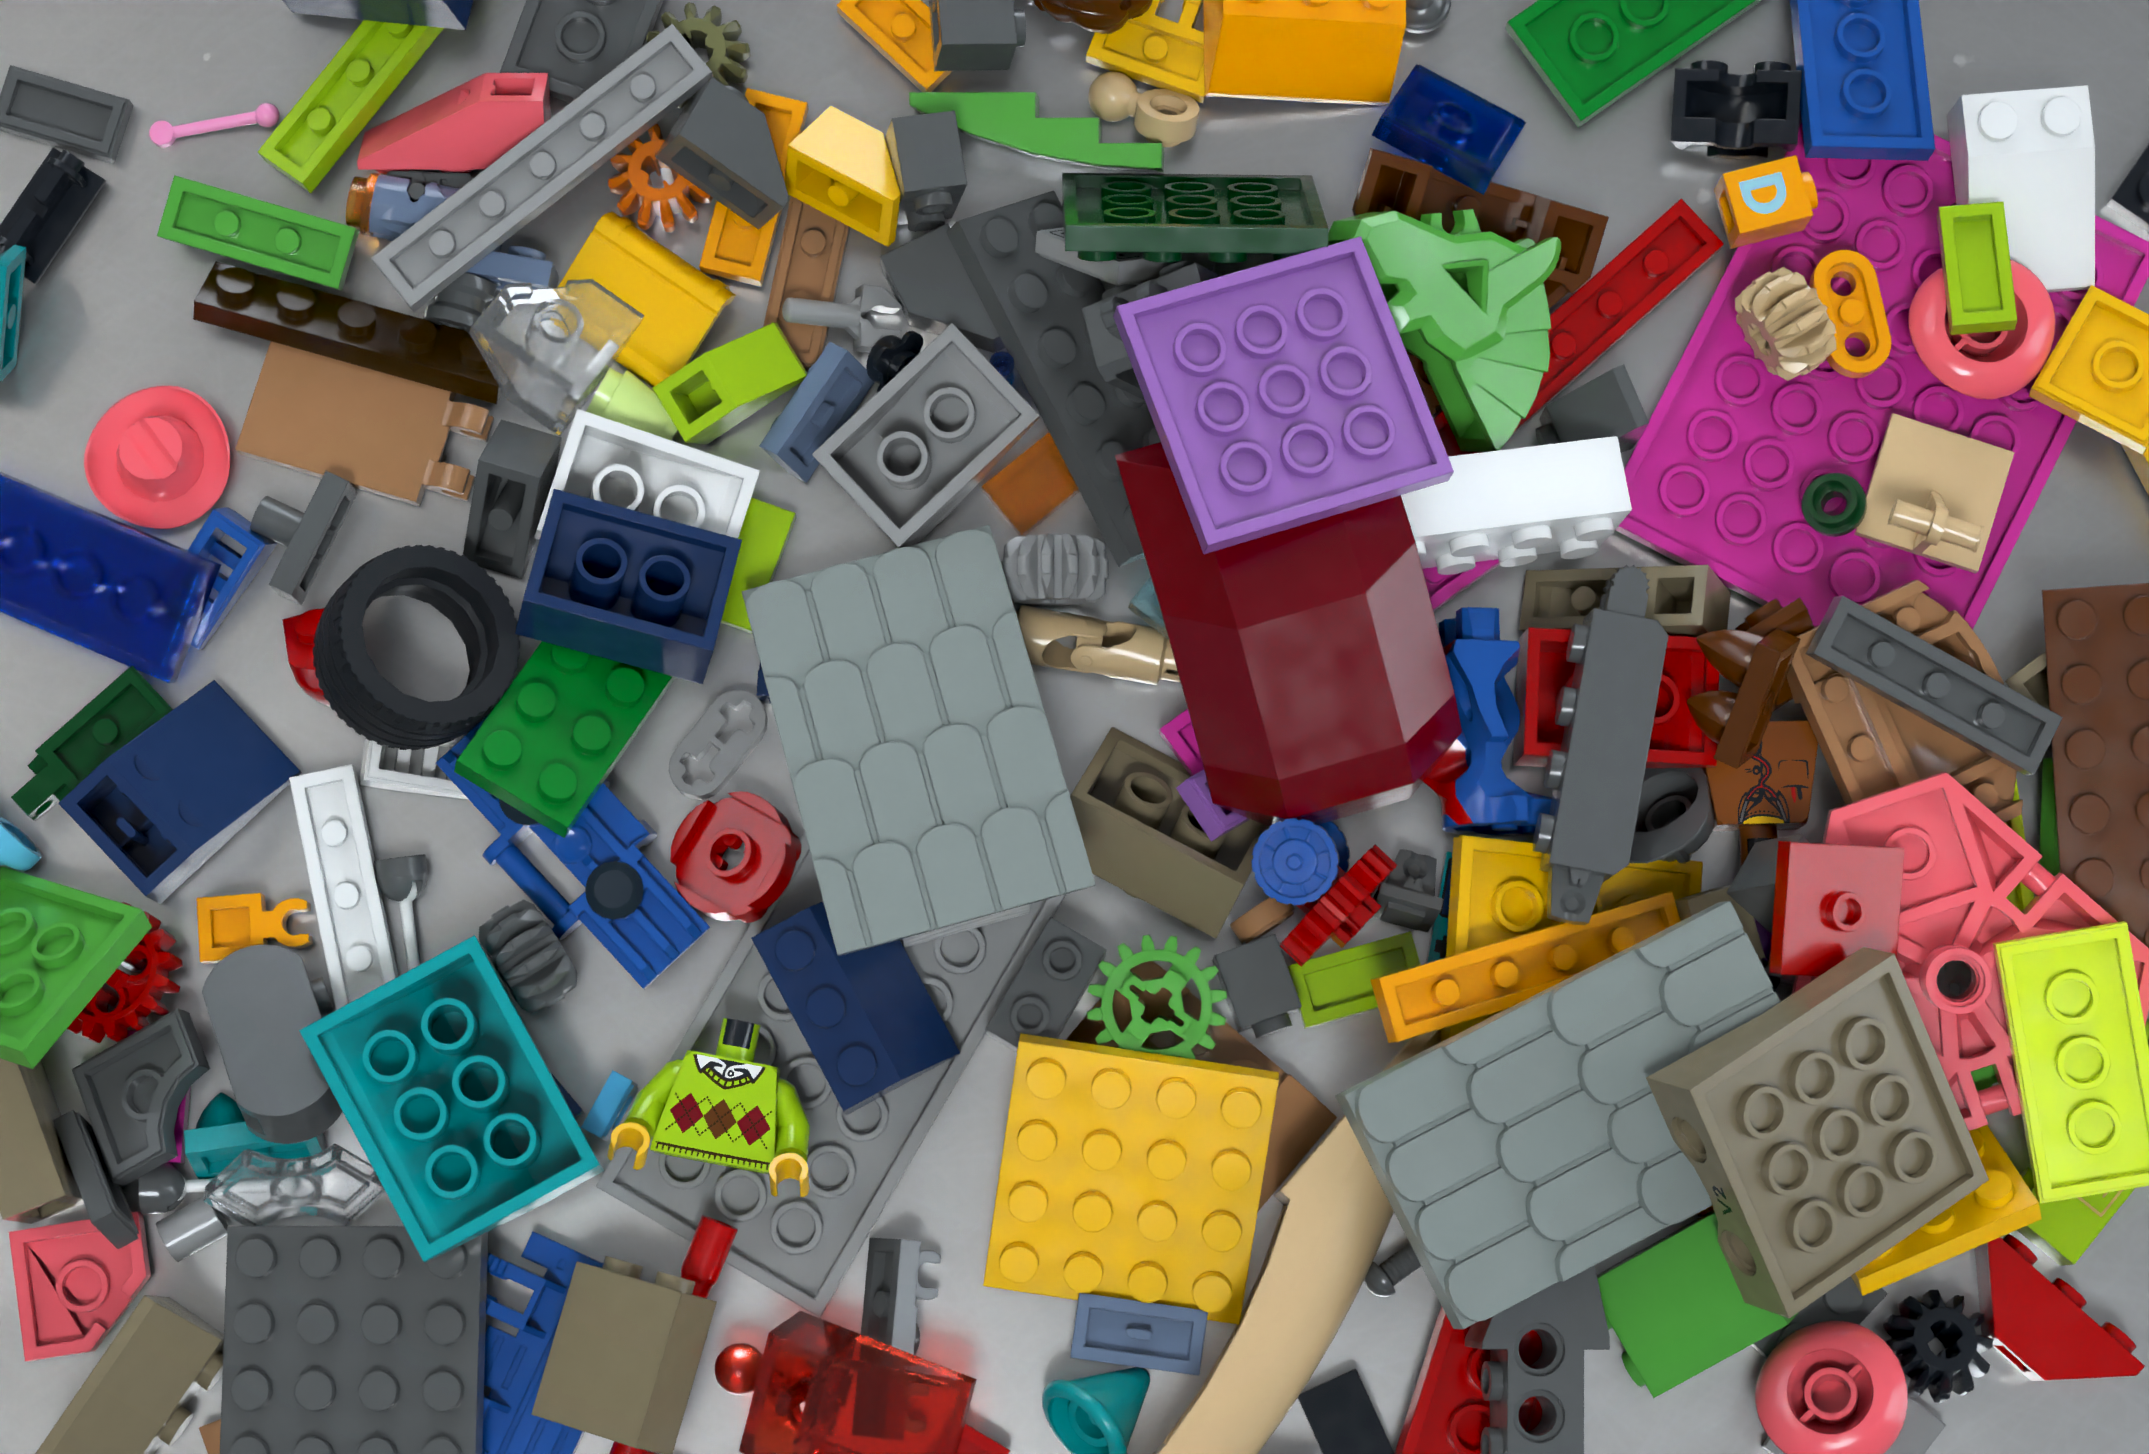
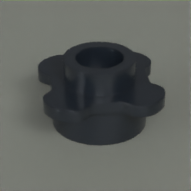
M908 331L903 335L902 339L889 335L880 339L873 346L867 359L866 368L869 378L879 384L877 393L920 353L923 345V337L915 331Z

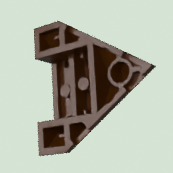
M1373 148L1369 150L1352 208L1354 216L1370 212L1397 211L1420 221L1422 214L1442 213V227L1447 233H1450L1455 225L1453 211L1473 209L1481 232L1491 231L1513 243L1520 239L1529 238L1536 244L1549 237H1558L1561 241L1559 260L1554 271L1543 282L1549 309L1568 292L1573 294L1590 279L1609 219L1608 216ZM1406 350L1431 415L1437 412L1435 408L1440 404L1424 371L1423 362Z

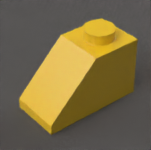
M830 106L788 145L785 185L788 195L889 247L896 237L901 193L884 134Z

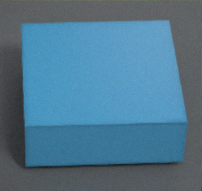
M612 1070L581 1128L605 1141L611 1139L612 1131L621 1123L639 1090L637 1088L638 1084Z

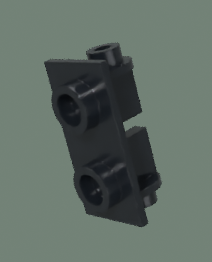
M54 147L0 224V254L13 245L26 247L24 277L36 285L106 183L105 179L84 167L85 163L66 150L60 152Z

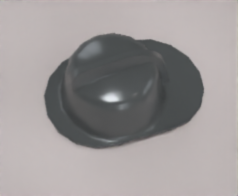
M1646 768L1629 863H1649L1657 860L1667 862L1677 860L1683 864L1689 862L1692 854L1698 851L1708 840L1714 829V809L1709 797L1707 776L1703 768Z

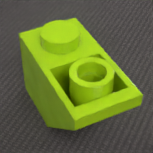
M773 322L702 354L652 389L684 441L707 445L801 383L808 373L778 324Z

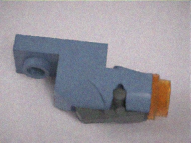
M389 171L387 175L371 173L368 178L355 176L347 199L346 224L347 226L360 228L362 235L393 241L471 181L472 177L468 173ZM502 244L466 271V273L482 277L496 284L497 291L551 300L559 280V275L553 262L545 261V253L521 246H510L508 254L501 253Z

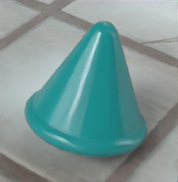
M1133 1367L1068 1381L1053 1380L1045 1386L1042 1394V1407L1045 1417L1058 1440L1071 1454H1127V1448L1150 1385V1374L1144 1368Z

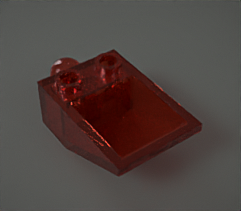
M803 1311L797 1312L769 1332L763 1355L750 1344L735 1343L727 1346L720 1352L714 1367L716 1380L726 1392L738 1396L753 1393L739 1452L744 1454H957L977 1381L975 1378ZM802 1402H805L804 1410L802 1413L800 1409V1404Z

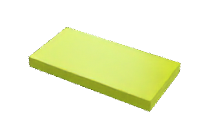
M2121 921L1993 943L2037 1201L2041 1204L2149 1186V1048L2127 922Z

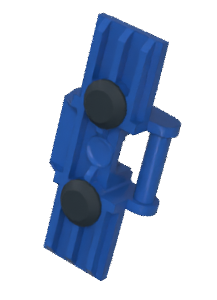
M486 716L436 762L438 767L501 834L484 851L482 857L491 866L497 863L554 924L552 930L559 940L566 938L583 923L637 983L645 989L710 929V926L640 852L639 848L643 845H649L657 837V833L645 820H637L608 789L610 782L605 779L567 836L563 838L455 773L456 760L488 716ZM535 833L585 887V892L571 905L517 847L530 834Z

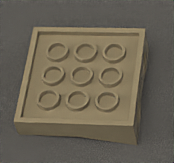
M1866 947L1861 948L1765 1013L1646 1077L1674 1142L1694 1166L1710 1196L1718 1221V1243L1744 1302L1787 1318H1791L1989 1180L1899 963L1893 953Z

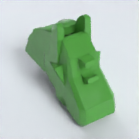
M1473 209L1453 211L1455 225L1450 233H1447L1442 227V213L1422 214L1420 221L1397 211L1370 212L1334 221L1328 232V246L1361 236L1404 347L1409 353L1423 362L1424 371L1460 450L1468 452L1500 450L1512 436L1520 420L1526 418L1537 396L1543 374L1548 372L1550 359L1548 329H1551V321L1543 282L1554 271L1559 260L1561 251L1560 239L1558 237H1549L1535 244L1532 239L1527 238L1513 243L1491 231L1481 232Z

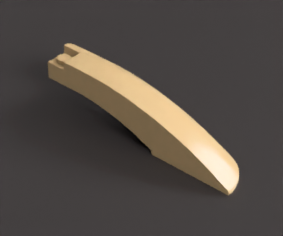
M1441 1029L1412 1037L1383 1071L1440 1043ZM1345 1115L1274 1195L1283 1204L1261 1270L1242 1310L1240 1325L1236 1324L1202 1387L1153 1454H1258L1291 1409L1336 1336L1361 1288L1394 1213Z

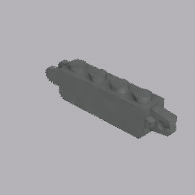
M1625 565L1623 569L1619 568L1617 573H1614L1610 580L1605 582L1606 586L1602 589L1605 594L1601 596L1599 609L1593 608L1583 619V625L1574 623L1567 645L1566 661L1576 663L1571 688L1562 687L1555 714V724L1565 726L1561 750L1552 749L1550 751L1544 776V788L1553 789L1549 814H1539L1534 832L1533 851L1542 853L1539 870L1548 872L1547 918L1573 925L1585 926L1589 923L1602 883L1629 865L1667 648L1668 634L1659 621L1645 618L1649 595L1646 591L1650 588L1647 583L1650 580L1646 578L1647 573H1643L1641 567L1639 569L1635 568V565L1632 567Z

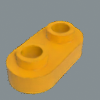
M1852 250L1831 252L1818 263L1811 275L1809 284L1810 288L1817 289L1818 298L1822 304L1828 307L1826 312L1836 327L1834 336L1836 338L1837 350L1826 359L1829 365L1839 374L1849 378H1863L1877 371L1885 362L1891 350V335L1877 275L1871 262L1862 254ZM1836 277L1846 279L1851 285V294L1847 296L1837 295L1831 288V279ZM1848 338L1861 340L1865 345V355L1861 357L1850 355L1845 348V340Z

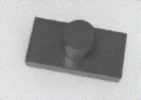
M325 471L305 513L269 496H265L258 505L252 518L250 529L287 547L269 583L278 595L302 606L358 494L349 481Z

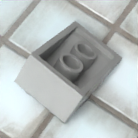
M951 323L812 455L898 548L918 544L943 521L1040 418V415L957 327Z

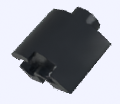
M1713 60L1693 62L1690 68H1675L1671 142L1681 150L1689 145L1708 146L1707 157L1736 160L1768 158V147H1782L1783 150L1794 151L1798 144L1802 70H1791V66L1786 63L1766 61L1754 64L1752 74L1736 75L1728 73V65L1726 63Z

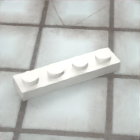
M353 764L289 778L336 1010L398 977L382 894L376 879L375 859L357 771Z

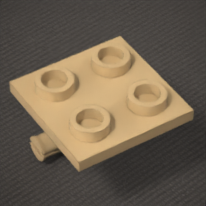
M1892 413L1866 493L1867 511L1863 521L1855 529L1854 535L1976 574L1979 571L2015 452Z

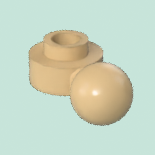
M1115 71L1101 74L1092 82L1089 88L1088 101L1092 111L1099 118L1105 121L1117 122L1124 120L1128 116L1134 117L1136 130L1145 136L1146 140L1150 143H1162L1163 147H1174L1181 142L1190 140L1196 133L1200 109L1198 103L1190 96L1167 89H1152L1139 93L1132 79L1123 73Z

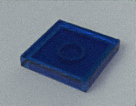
M1416 64L1380 117L1372 136L1423 163L1433 166L1432 168L1484 195L1518 140L1526 122L1520 117L1420 64Z

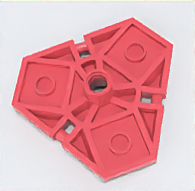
M1942 772L1829 810L1822 843L1904 848L1897 961L1968 1131L1988 1125L1987 1115L2008 1109L2012 1116L2022 1114L1993 943L2118 921L2063 873L2053 876L2039 864L2038 861L2043 856L1947 772ZM2020 882L2036 895L2022 912L2006 899ZM2129 932L2143 1019L2146 1025L2149 1011V948ZM1950 961H1963L1971 972V982L1968 989L1956 997L1945 996L1937 985V975L1940 968ZM1796 975L1792 994L1819 976ZM1992 1065L1998 1084L1977 1091L1971 1071Z

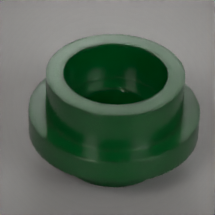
M1829 473L1816 478L1807 487L1802 499V511L1807 523L1813 530L1825 536L1838 537L1852 532L1860 525L1867 511V499L1863 488L1854 478L1842 473ZM1839 497L1846 500V508L1839 515L1831 516L1824 512V507L1830 499Z

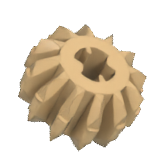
M1781 267L1772 273L1766 272L1753 280L1752 284L1748 285L1735 298V309L1738 313L1736 315V322L1743 329L1745 334L1744 341L1749 343L1754 350L1755 358L1761 359L1767 371L1773 375H1778L1787 381L1798 375L1804 376L1819 367V364L1823 363L1831 353L1837 350L1836 338L1834 336L1836 327L1828 317L1826 312L1828 307L1822 304L1818 298L1817 289L1810 288L1804 276L1798 272L1793 273L1785 267Z

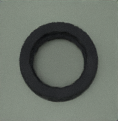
M409 545L395 548L369 560L359 567L337 589L324 608L316 627L313 644H315L313 648V664L316 667L315 675L319 680L318 685L324 692V698L329 701L331 709L335 710L338 714L337 716L341 720L343 719L349 728L352 727L357 734L365 736V739L373 740L379 745H387L388 748H400V750H418L421 748L424 750L442 745L464 735L494 709L510 686L520 658V635L515 634L518 621L514 617L513 607L509 604L510 600L504 595L501 586L496 584V580L492 576L490 577L484 568L481 569L476 562L468 560V557L460 556L452 550L448 551L442 547L435 548L431 545H415L413 547ZM405 595L431 604L453 623L465 644L470 670L466 687L458 697L449 701L428 702L402 693L380 675L366 651L362 627L365 610L373 600L383 596Z

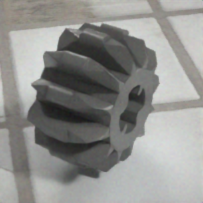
M523 899L511 907L507 905L492 914V918L479 927L480 944L521 1009L533 1014L546 1006L549 1008L564 999L565 994L576 987L577 971L573 967L572 961L534 904Z

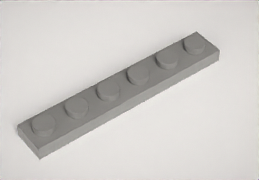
M671 24L371 259L407 305L415 312L700 90L713 77L712 71L676 27Z

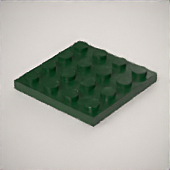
M1062 173L1065 251H1078V258L1081 260L1094 262L1111 261L1117 258V252H1143V259L1147 261L1175 262L1182 259V253H1208L1210 261L1239 263L1247 260V253H1273V260L1276 261L1325 246L1328 247L1329 228L1312 175Z

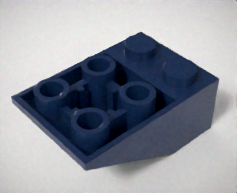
M213 680L106 758L58 804L147 898L161 904L290 784V777L299 776L302 772L225 690Z

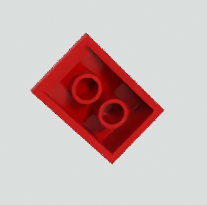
M1528 627L1518 639L1520 651L1516 672L1515 700L1520 710V725L1514 737L1513 766L1546 767L1550 751L1552 749L1561 750L1565 726L1555 724V714L1562 687L1571 688L1576 663L1566 661L1567 645L1571 630ZM1668 635L1646 768H1714L1717 766V760L1714 759L1717 744L1709 739L1697 726L1687 705V700L1690 697L1707 691L1719 690V672L1703 654L1697 642V637Z

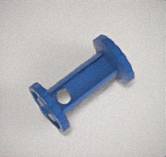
M1290 818L1274 823L1260 835L1258 843L1254 846L1253 859L1251 860L1252 871L1255 873L1254 878L1259 887L1263 888V892L1270 898H1275L1277 902L1283 904L1303 905L1306 902L1317 900L1331 888L1332 882L1338 874V866L1347 873L1350 864V848L1347 845L1345 834L1339 830V826L1333 821L1316 825L1313 821L1307 819Z

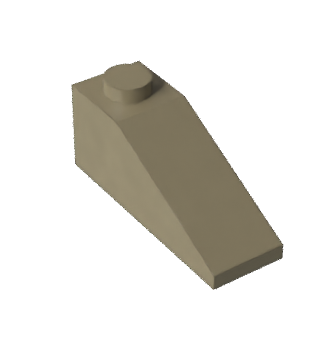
M1709 565L1641 567V571L1647 573L1646 578L1650 580L1647 583L1650 588L1646 591L1649 595L1645 618L1658 620L1668 635L1698 637L1712 631L1727 630L1731 592ZM1619 568L1526 570L1519 630L1522 633L1528 627L1571 630L1574 623L1583 625V619L1593 608L1599 609L1601 596L1605 594L1602 590L1606 586L1605 582L1610 580V577L1617 573Z

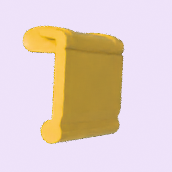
M611 211L604 214L596 223L593 231L557 287L553 297L548 302L544 313L654 387L690 363L723 308L731 304L736 295L730 291L728 285L719 279H711L639 230L635 222L626 216L620 217Z

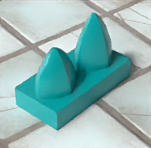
M221 1092L203 1110L196 1129L184 1130L185 1154L198 1179L226 1178L327 1162L326 1139L323 1133L312 1139L293 1144H281L264 1140L248 1130L236 1101Z

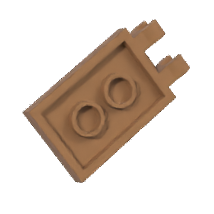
M270 341L235 450L240 455L322 478L325 471H328L349 481L354 488L419 507L425 489L468 501L475 476L470 475L471 471L467 468L440 462L450 431L487 442L494 417L490 416V411L483 407L469 403L454 402L456 396L454 392Z

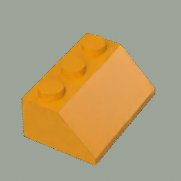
M1203 0L1205 96L1386 106L1389 103L1406 28V0Z

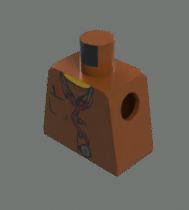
M1808 720L1769 721L1757 754L1736 769L1718 760L1716 767L1703 768L1708 779L1709 797L1714 809V829L1712 832L1739 831L1741 867L1755 842L1778 838V830H1797L1807 824L1818 749L1817 739Z

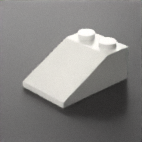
M2088 85L1961 95L1947 114L1956 205L2004 202L2010 259L2022 264L2034 273L2048 292L2087 290L2091 285L2095 287V142Z
M577 409L534 538L540 540L553 490L557 489L738 539L760 470Z

